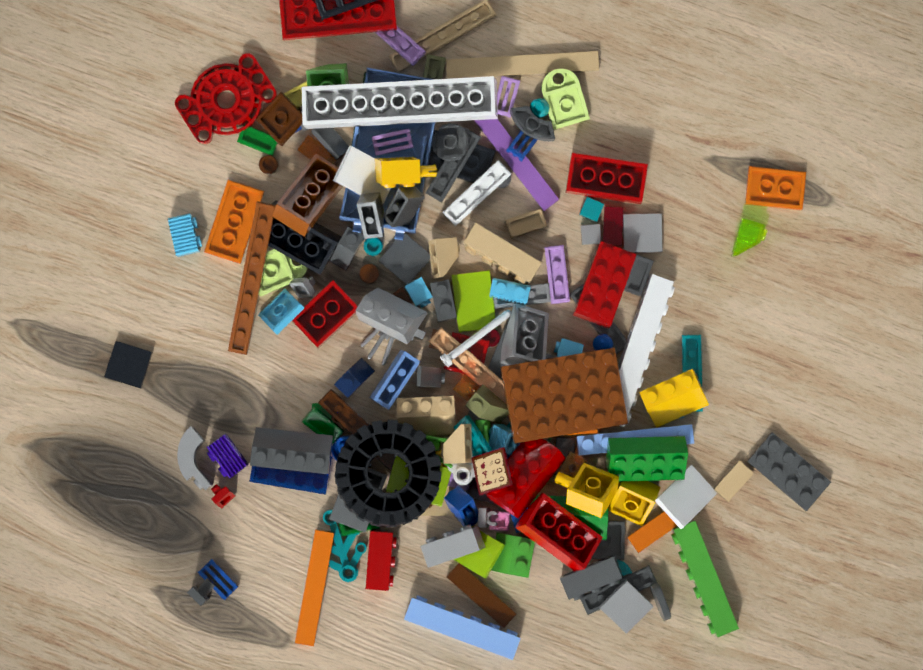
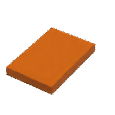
M749 166L745 205L803 210L806 172Z

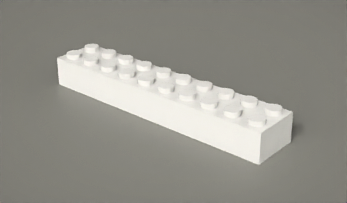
M494 76L302 87L303 126L306 129L498 119L497 81Z

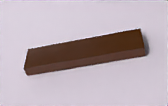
M460 563L447 575V578L503 628L515 617L516 613Z

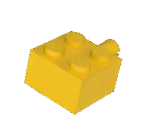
M415 157L375 158V181L384 186V188H394L396 184L403 185V187H414L415 183H420V177L437 176V172L432 171L437 170L436 165L420 166V159Z
M583 463L575 478L558 472L555 483L568 488L566 504L602 518L618 492L619 476Z

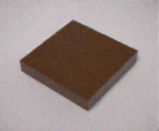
M280 92L256 119L280 146H283L303 124L302 112L283 92Z

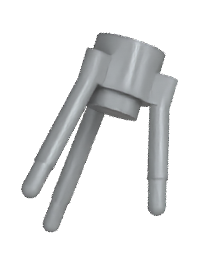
M375 329L361 343V347H364L378 333L380 338L367 357L371 359L383 339H389L382 365H385L395 338Z

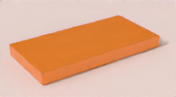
M228 180L204 252L241 264L250 238L256 202H262L265 192Z

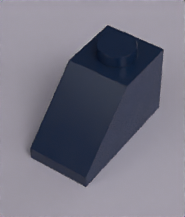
M361 358L334 385L347 398H350L375 370Z

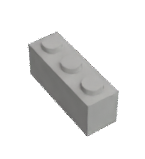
M470 524L461 527V532L454 534L452 530L444 533L443 538L437 539L435 536L426 539V544L420 547L427 567L429 568L486 548L479 527H471Z

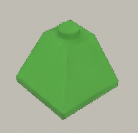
M347 63L327 64L306 70L307 86L349 84Z

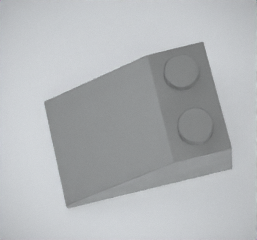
M518 303L513 305L502 343L500 363L514 365L546 359L549 313Z

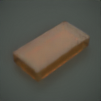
M310 135L305 138L297 151L310 160L315 154H318L332 164L337 162L328 150Z

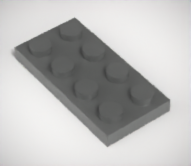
M773 432L747 461L805 511H808L831 483V481Z

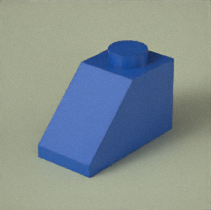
M460 486L449 491L444 499L450 511L463 527L470 524L471 527L478 522L479 512L473 498Z

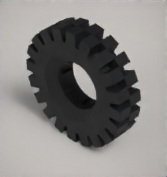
M379 420L372 422L371 425H364L357 429V432L352 434L341 448L335 466V484H337V492L340 499H343L345 503L344 506L350 512L356 514V518L363 522H370V525L380 527V525L386 526V528L396 527L400 524L405 525L412 522V520L418 518L426 511L439 490L442 472L440 471L439 455H436L435 446L426 439V435L422 431L413 429V425L408 423H398V420H388L387 422ZM390 453L394 454V457L399 456L406 463L405 468L408 467L409 478L405 480L407 484L399 491L396 489L394 493H384L382 489L379 491L370 483L372 479L368 478L367 470L372 465L370 464L372 459L378 455L382 457V454Z

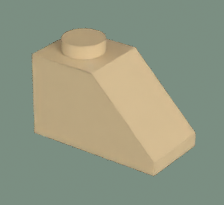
M457 237L428 241L433 279L444 277L459 257L460 245L457 242Z
M460 424L443 444L441 456L444 464L472 463L471 424Z

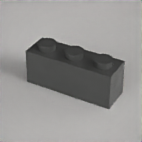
M614 554L587 565L584 570L572 571L562 575L560 580L568 599L574 598V601L585 597L584 594L591 591L593 594L603 590L602 586L604 585L614 586L620 583L623 574Z

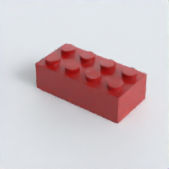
M572 153L565 193L641 204L648 164Z
M600 241L573 316L609 329L637 254Z
M544 439L521 442L508 458L513 485L486 493L491 501L519 519L563 463L565 457L558 448Z

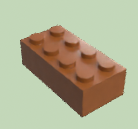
M315 154L278 201L272 217L305 237L343 187L333 181L339 168L318 154Z

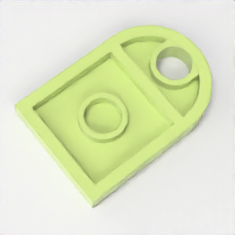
M567 69L550 71L544 77L541 89L543 98L549 105L548 115L552 122L553 130L589 120L590 117L577 76ZM560 73L563 75L564 79L561 84L554 83V74Z
M275 249L268 251L259 291L260 296L290 285L289 283L294 278L304 277L308 268L302 264L300 266L293 265L291 258Z

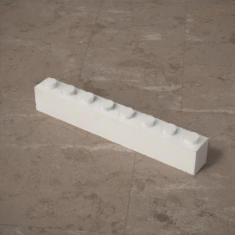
M654 274L648 276L618 364L628 423L631 419V414L629 413L631 406H635L638 396L635 395L637 388H641L644 377H642L643 371L647 370L650 359H648L649 353L653 352L656 341H654L656 333L659 334L662 328V323H660L662 315L665 316L668 310L667 300L669 297H672L675 289L673 281Z

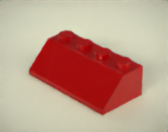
M544 493L524 511L515 527L573 571L584 570L603 538Z

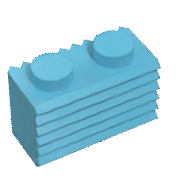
M189 213L168 218L176 256L181 257L200 252L199 247H202V241L200 236H196L195 229L198 228L196 217L192 218V215Z
M493 277L489 296L490 298L508 300L509 302L512 301L513 303L516 302L525 306L531 286Z
M493 424L489 431V445L492 450L505 447L508 460L517 446V443L514 444L512 430L504 424Z

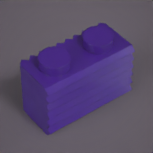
M224 434L207 447L209 450L207 455L213 462H218L220 465L218 470L224 478L226 476L229 479L249 465L227 434Z

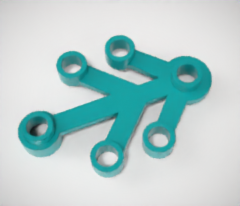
M328 510L323 515V521L330 526L331 532H335L334 542L336 546L332 545L331 553L339 556L342 563L341 565L330 560L329 567L338 571L343 581L352 582L358 576L356 565L362 554L366 552L367 546L363 542L358 543L355 546L356 552L349 562L347 553L359 533L348 535L343 544L337 522L327 519V516L332 513V510ZM358 545L365 547L363 552L358 551ZM346 569L352 570L351 576L345 574Z

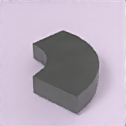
M529 106L510 109L513 121L526 135L540 141L550 142L555 140L551 121H544L536 117Z

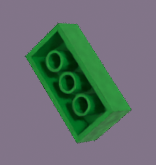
M685 436L608 438L605 461L606 472L619 476V482L684 480L688 459Z

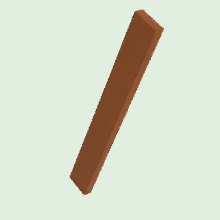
M256 202L228 347L229 352L243 355L248 353L274 217H272L276 207L274 204Z

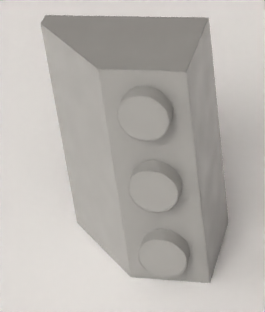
M376 288L366 294L355 310L360 321L407 345L427 315L426 311L380 288Z

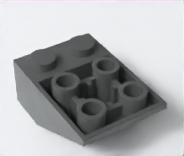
M368 468V478L372 479L370 483L380 491L383 488L387 475ZM338 494L329 519L365 533L369 522H363L356 518V514L350 512L344 506L345 503Z

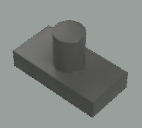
M207 578L199 587L195 585L187 593L202 606L210 599L207 594L215 585Z

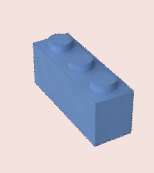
M400 350L369 398L389 410L421 361L406 351Z

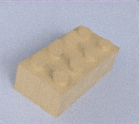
M477 223L474 224L464 241L466 252L473 256L476 254L480 255L484 263L490 266L495 264L499 267L498 271L506 276L508 274L515 277L514 280L520 284L526 283L529 285L542 262Z

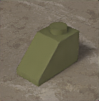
M484 384L465 405L479 418L499 424L509 414L507 404Z

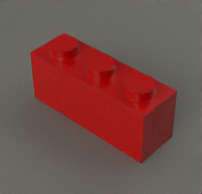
M370 531L365 589L389 591V587H393L394 575H390L391 567H395V556H392V548H396L397 537H393L394 532Z

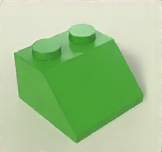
M497 532L496 540L504 544L505 547L491 571L529 578L535 542L530 538Z

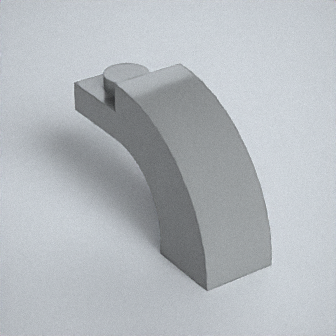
M190 426L182 436L178 446V465L187 481L194 477L195 480L193 482L200 490L202 488L208 490L213 484L201 472L196 463L197 450L205 440L193 426Z

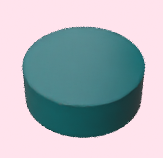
M538 98L531 102L530 109L536 117H545L549 113V105L545 99Z
M368 238L365 240L364 250L368 255L377 256L382 252L383 244L379 238Z

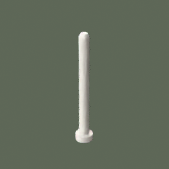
M505 310L446 355L444 353L441 355L440 358L447 367L452 365V360L511 316L510 310Z

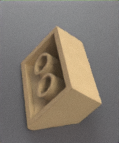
M454 396L396 398L398 423L404 424L405 422L413 425V429L420 430L430 436L452 435L455 431L453 428L455 426Z

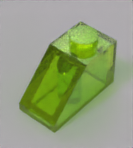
M743 218L731 257H736L764 241L767 230L764 229L765 224Z

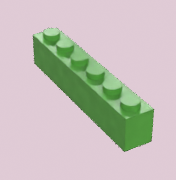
M696 521L689 522L682 529L679 527L673 528L674 533L671 534L675 545L679 544L681 551L678 554L682 563L686 562L688 569L685 571L689 580L694 581L696 587L693 588L696 598H700L703 605L700 608L704 617L708 616L710 623L707 625L711 635L715 634L716 637H720L738 630L739 627Z

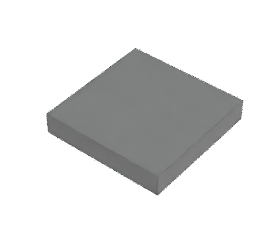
M623 214L624 250L632 253L663 252L662 214Z
M627 580L599 606L626 634L654 607Z

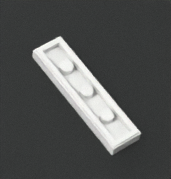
M498 160L442 213L456 226L505 181L511 173Z

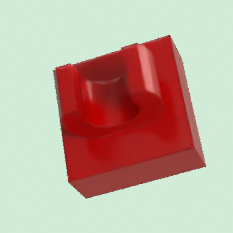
M216 484L211 488L215 494L211 500L221 509L236 496L226 486L221 488Z

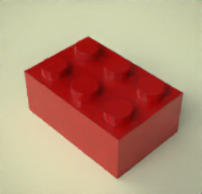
M333 280L292 321L319 349L356 314L355 310L358 306Z

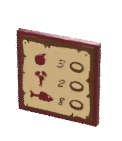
M505 447L471 458L479 495L513 485Z

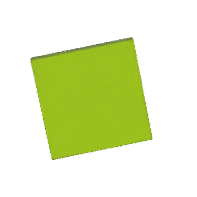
M480 531L486 548L453 560L486 579L505 545Z

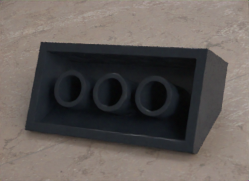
M275 200L272 204L276 205L278 201ZM274 218L268 246L321 275L342 236L315 223L304 237Z

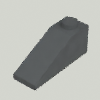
M417 367V387L441 388V384H445V373L441 372V368Z

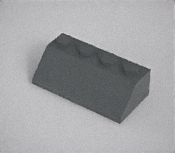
M256 427L250 466L329 474L333 436Z

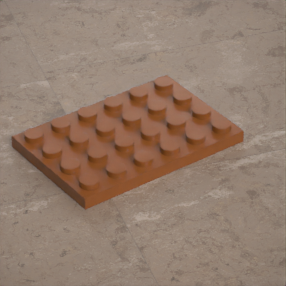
M615 348L501 367L514 444L628 424Z

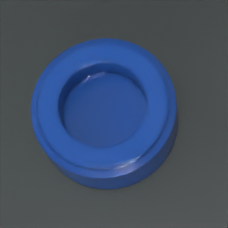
M600 334L594 338L593 347L596 351L613 347V341L607 334Z

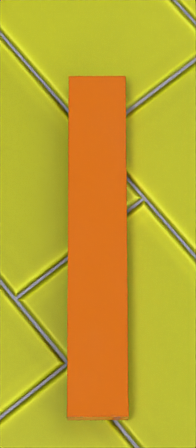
M315 529L295 639L297 644L314 647L335 532Z

